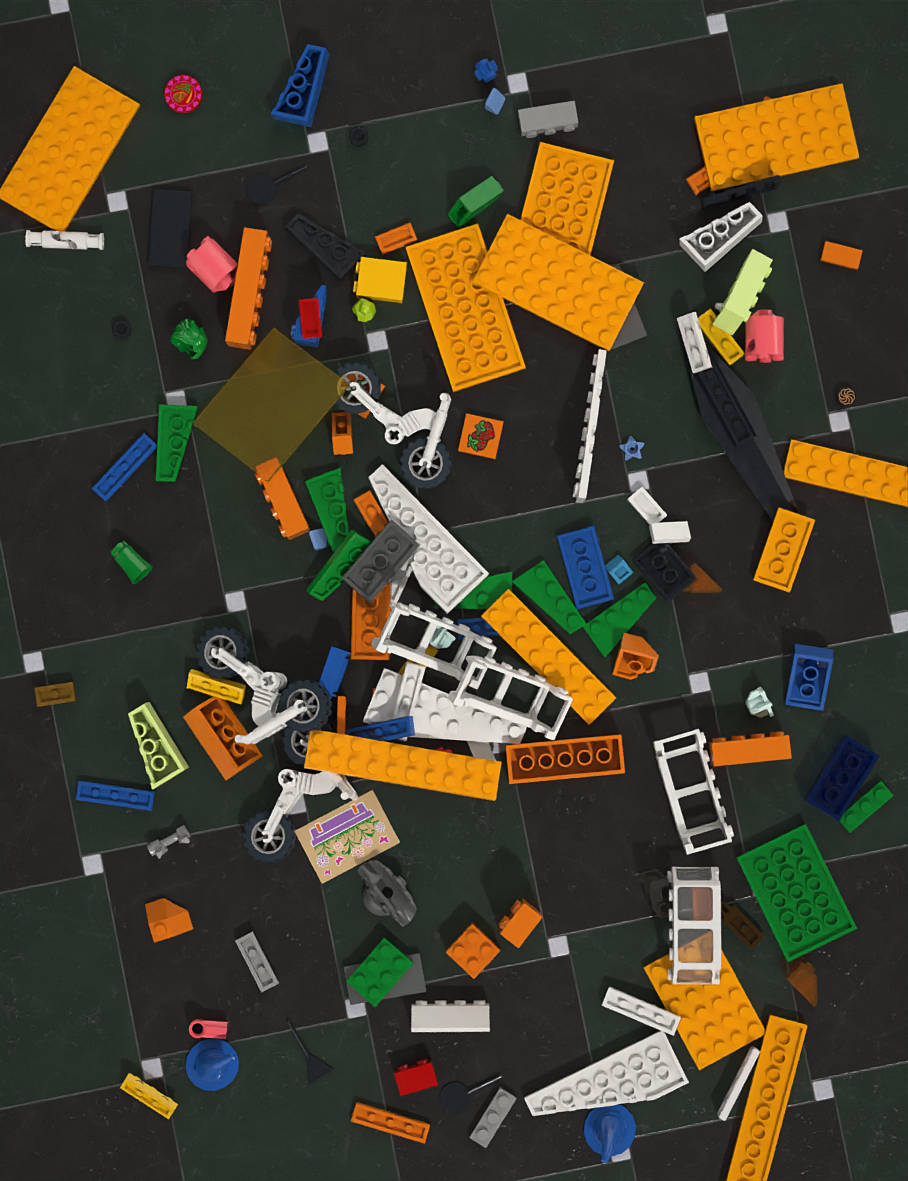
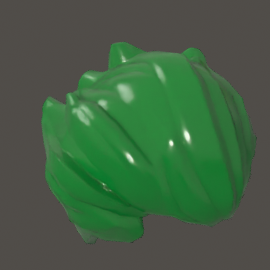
M188 318L180 322L171 335V343L180 352L186 351L191 359H198L202 355L208 341L203 328L197 327L195 321Z

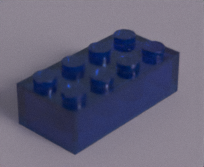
M843 735L803 800L839 822L880 756L851 737Z

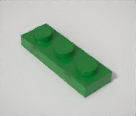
M879 781L839 815L837 819L851 833L894 795L882 781Z

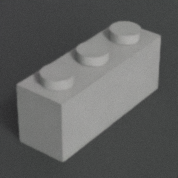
M575 101L518 110L521 136H526V138L536 137L539 133L551 135L555 134L558 130L570 132L578 127Z

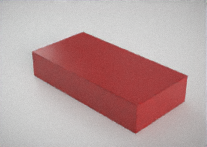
M319 299L299 300L303 339L322 338Z

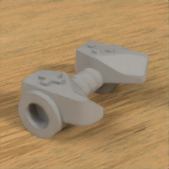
M183 825L177 828L176 833L161 841L157 839L147 846L152 856L156 854L160 859L168 850L166 846L175 841L189 843L190 834L186 826Z

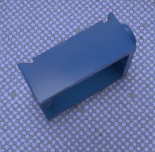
M332 646L319 684L326 688V692H329L331 696L329 699L332 696L337 697L335 692L339 691L349 661L347 657L351 655L350 652Z

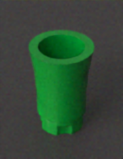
M125 541L117 544L110 552L115 558L114 560L127 574L132 584L142 580L153 568L131 546H128Z

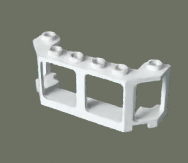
M390 602L391 613L379 638L374 637L371 643L375 650L379 652H387L389 654L392 652L454 676L459 681H461L465 672L461 669V665L473 640L489 648L488 657L492 658L497 649L492 644L493 640L469 631L470 628L466 625L459 624L457 626L446 617L439 619L431 611L426 610V613L419 611L420 608L413 604L407 606L399 602ZM400 614L406 616L411 614L429 621L417 649L409 648L389 639ZM437 625L465 636L451 663L425 654V650ZM488 667L485 670L480 669L477 677L472 675L468 686L478 689Z
M466 656L468 666L457 690L450 691L448 699L454 705L460 707L462 705L466 707L468 705L527 726L535 732L544 733L545 738L555 739L573 700L568 695L566 689L557 688L547 683L546 679L542 676H530L529 672L523 669L514 670L507 663H495L496 660L485 656V658ZM476 667L484 670L488 667L504 673L499 688L491 701L465 691ZM512 677L540 687L528 713H522L501 705ZM548 691L565 700L553 728L537 720V715Z
M699 729L653 742L656 760L676 828L687 855L732 842L731 837L734 836L731 825L727 826L726 822H724L723 817H726L725 809L719 805L720 792L718 787L714 788L712 781L715 780L714 772L708 768L707 764L710 761L707 750L703 751V744L706 743L704 733L700 732ZM695 734V744L664 752L663 743ZM698 751L706 781L675 790L666 759ZM709 790L717 813V821L686 829L678 798ZM717 828L722 829L725 840L693 848L690 840L691 836Z

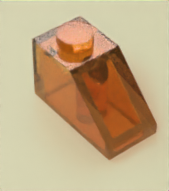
M696 563L690 566L689 569L697 577V580L683 590L685 593L688 591L691 594L720 593L722 591Z
M800 961L785 978L815 1007L817 1005V976L813 973L815 969L808 962L804 964Z

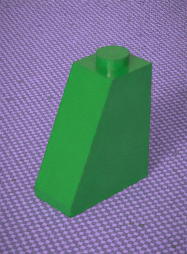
M491 176L461 196L447 215L457 228L460 229L497 200L504 190L501 188L500 183Z

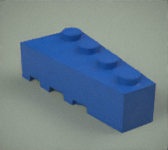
M307 44L293 75L290 76L284 92L281 93L276 107L271 112L274 119L307 127L312 126L330 56L326 48Z

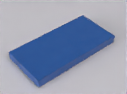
M595 526L557 535L576 608L581 609L614 600Z

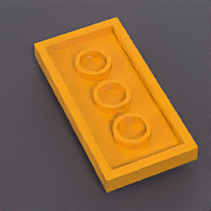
M778 507L753 580L790 592L815 519Z

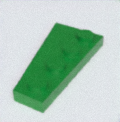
M159 404L156 481L176 482L198 406Z
M340 468L304 482L332 553L337 550L349 534Z
M351 530L306 591L323 601L341 585L340 581L343 580L344 574L372 541Z
M544 560L512 581L570 635L586 625V622Z
M512 572L486 577L453 609H488L507 589L512 592ZM435 602V608H441V607Z
M646 583L583 626L604 658L622 639L623 634L628 632L656 599Z

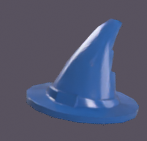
M209 1038L200 1041L192 1047L187 1056L185 1068L188 1078L195 1086L203 1090L216 1091L225 1088L233 1081L238 1072L239 1059L237 1052L230 1043L222 1039Z
M620 1104L594 1108L589 1112L585 1120L584 1135L587 1144L593 1151L601 1155V1162L608 1163L611 1156H616L627 1150L635 1138L636 1125L633 1115L626 1107Z

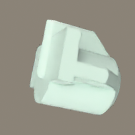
M437 625L429 643L436 649L447 648L456 638L447 631V628Z
M759 687L751 691L745 702L750 714L760 718L768 714L770 717L774 716L771 709L772 703L766 697L764 690Z

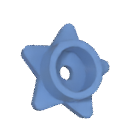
M632 436L629 437L626 444L619 446L625 452V460L632 457L642 458L640 449L644 446V443L636 442Z

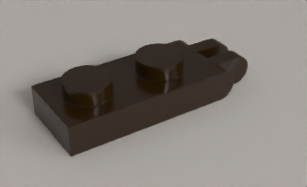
M724 902L723 905L728 910L724 912L721 908V920L752 950L765 936L734 904L730 907Z

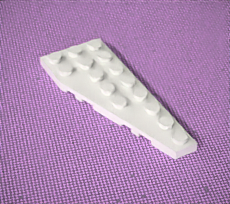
M601 349L593 357L592 365H595L596 368L595 373H591L590 384H593L592 392L588 391L587 403H590V408H587L585 411L584 422H587V427L583 428L581 440L585 442L584 446H581L578 457L582 462L579 463L576 470V478H579V482H576L573 490V497H576V502L583 503L586 499L592 462L591 452L595 440V435L593 434L597 425L599 396L602 388L607 351Z
M382 464L369 476V481L389 522L393 520L420 544V547L409 558L408 562L420 587L448 614L489 573Z
M384 668L363 722L375 724L392 720L403 675ZM421 683L413 714L415 735L409 737L521 743L527 726L469 705L468 707L454 705L448 699V693Z
M660 1030L524 1097L532 1116L562 1111L655 1100L689 1082L665 1033Z

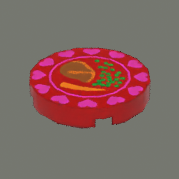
M179 75L167 83L164 96L166 103L173 111L177 113H190L199 107L202 101V89L196 79L188 75Z

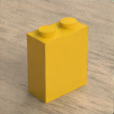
M361 257V261L357 262L356 273L359 274L358 281H354L353 292H357V298L402 303L407 262Z

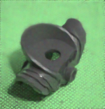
M371 860L362 864L358 869V874L366 884L363 892V902L366 908L372 914L378 916L391 915L401 926L407 925L415 916L417 908L412 896L406 890L405 880L401 876L393 875L388 867L377 860ZM384 887L392 889L393 894L390 898H386L382 894Z

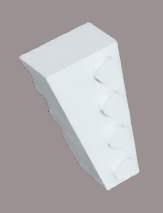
M749 202L731 211L726 216L712 221L709 225L699 228L687 236H683L679 239L680 246L706 272L762 223L763 216Z

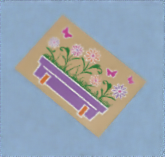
M373 790L358 797L356 801L352 800L295 830L322 884L400 843Z

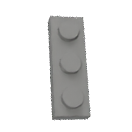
M252 931L235 940L261 993L279 984L254 932Z
M500 1087L469 1137L486 1148L517 1098Z

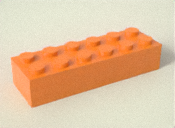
M244 227L225 339L230 347L251 350L252 345L256 344L257 334H255L254 329L255 326L258 327L260 315H258L257 311L258 308L262 307L263 302L261 289H265L266 284L264 270H268L269 266L267 251L271 252L272 248L271 237L264 230Z
M621 734L505 745L509 784L625 773Z

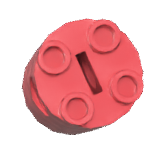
M207 236L202 240L201 246L197 250L192 249L187 254L186 266L213 293L228 290L235 284L238 263L213 238L211 239Z
M757 310L748 318L747 322H745V361H757V359H760L761 363H770L771 359L773 361L784 360L783 317L775 316L772 310Z

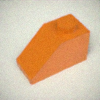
M332 413L334 455L353 454L351 413Z

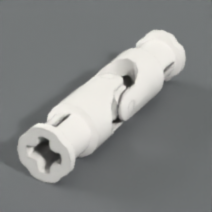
M27 230L25 242L26 247L33 245L42 246L43 248L85 250L87 248H99L103 250L104 233L94 235L87 232H31Z

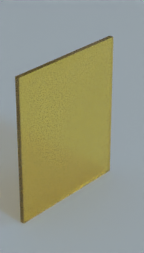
M273 328L196 418L193 424L260 475L265 481L269 482L348 389L350 384L281 334L277 329Z

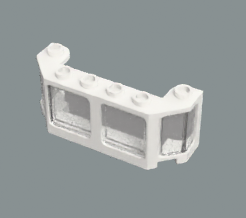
M670 867V871H667V883H671L672 890H669V901H672V909H669V921H672V929H669V941H672L673 948H669V960H673L671 968H668V980H671V984H720L721 885L719 881V867Z

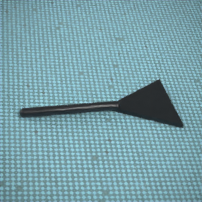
M287 1020L288 1026L307 1056L309 1084L332 1071L333 1068L308 1052L291 1021Z

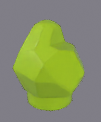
M365 298L359 299L352 307L353 313L358 317V321L367 322L376 313L375 305Z

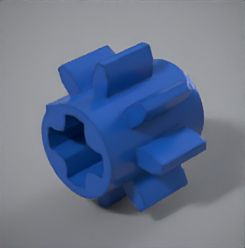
M486 58L475 65L477 70L474 71V74L479 81L483 79L486 83L497 76L495 71L498 70V67L494 60L489 62Z

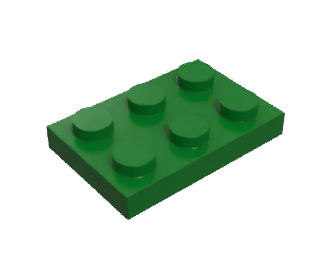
M384 937L346 982L376 1007L412 966L413 962Z

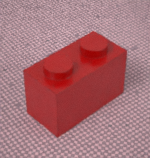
M427 1058L416 1061V1065L408 1066V1064L398 1066V1070L394 1071L400 1096L438 1085L432 1060L427 1061Z

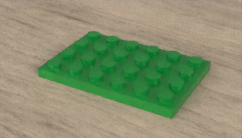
M806 824L736 857L787 962L857 929Z

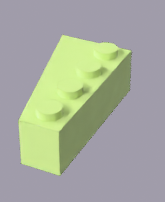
M754 249L751 250L736 277L737 280H735L725 302L719 310L721 312L715 318L712 325L733 335L743 321L747 322L751 315L749 311L750 306L754 307L758 300L756 294L757 292L760 293L765 285L763 279L764 277L767 278L772 270L770 267L772 259Z
M150 702L128 713L135 737L139 743L140 753L146 765L147 774L151 781L152 790L189 768Z

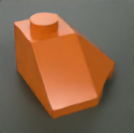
M624 633L612 675L631 680L637 678L638 674L644 672L647 674L651 673L655 669L659 655L642 637Z
M162 898L145 904L148 924L154 943L194 929L188 910L175 905L171 901Z

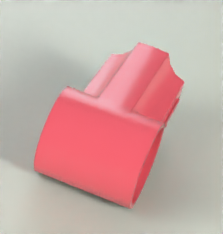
M195 1019L190 1023L189 1033L195 1038L226 1039L228 1022ZM199 1023L203 1026V1031L195 1033L192 1026Z

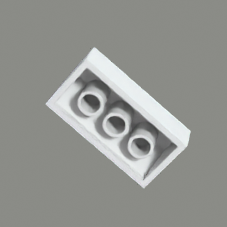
M424 1000L416 1001V1004H412L411 1032H490L489 1003H485V1000H474V1004H466L465 1000H455L454 1004H447L445 1000H437L435 1004H427V1001Z

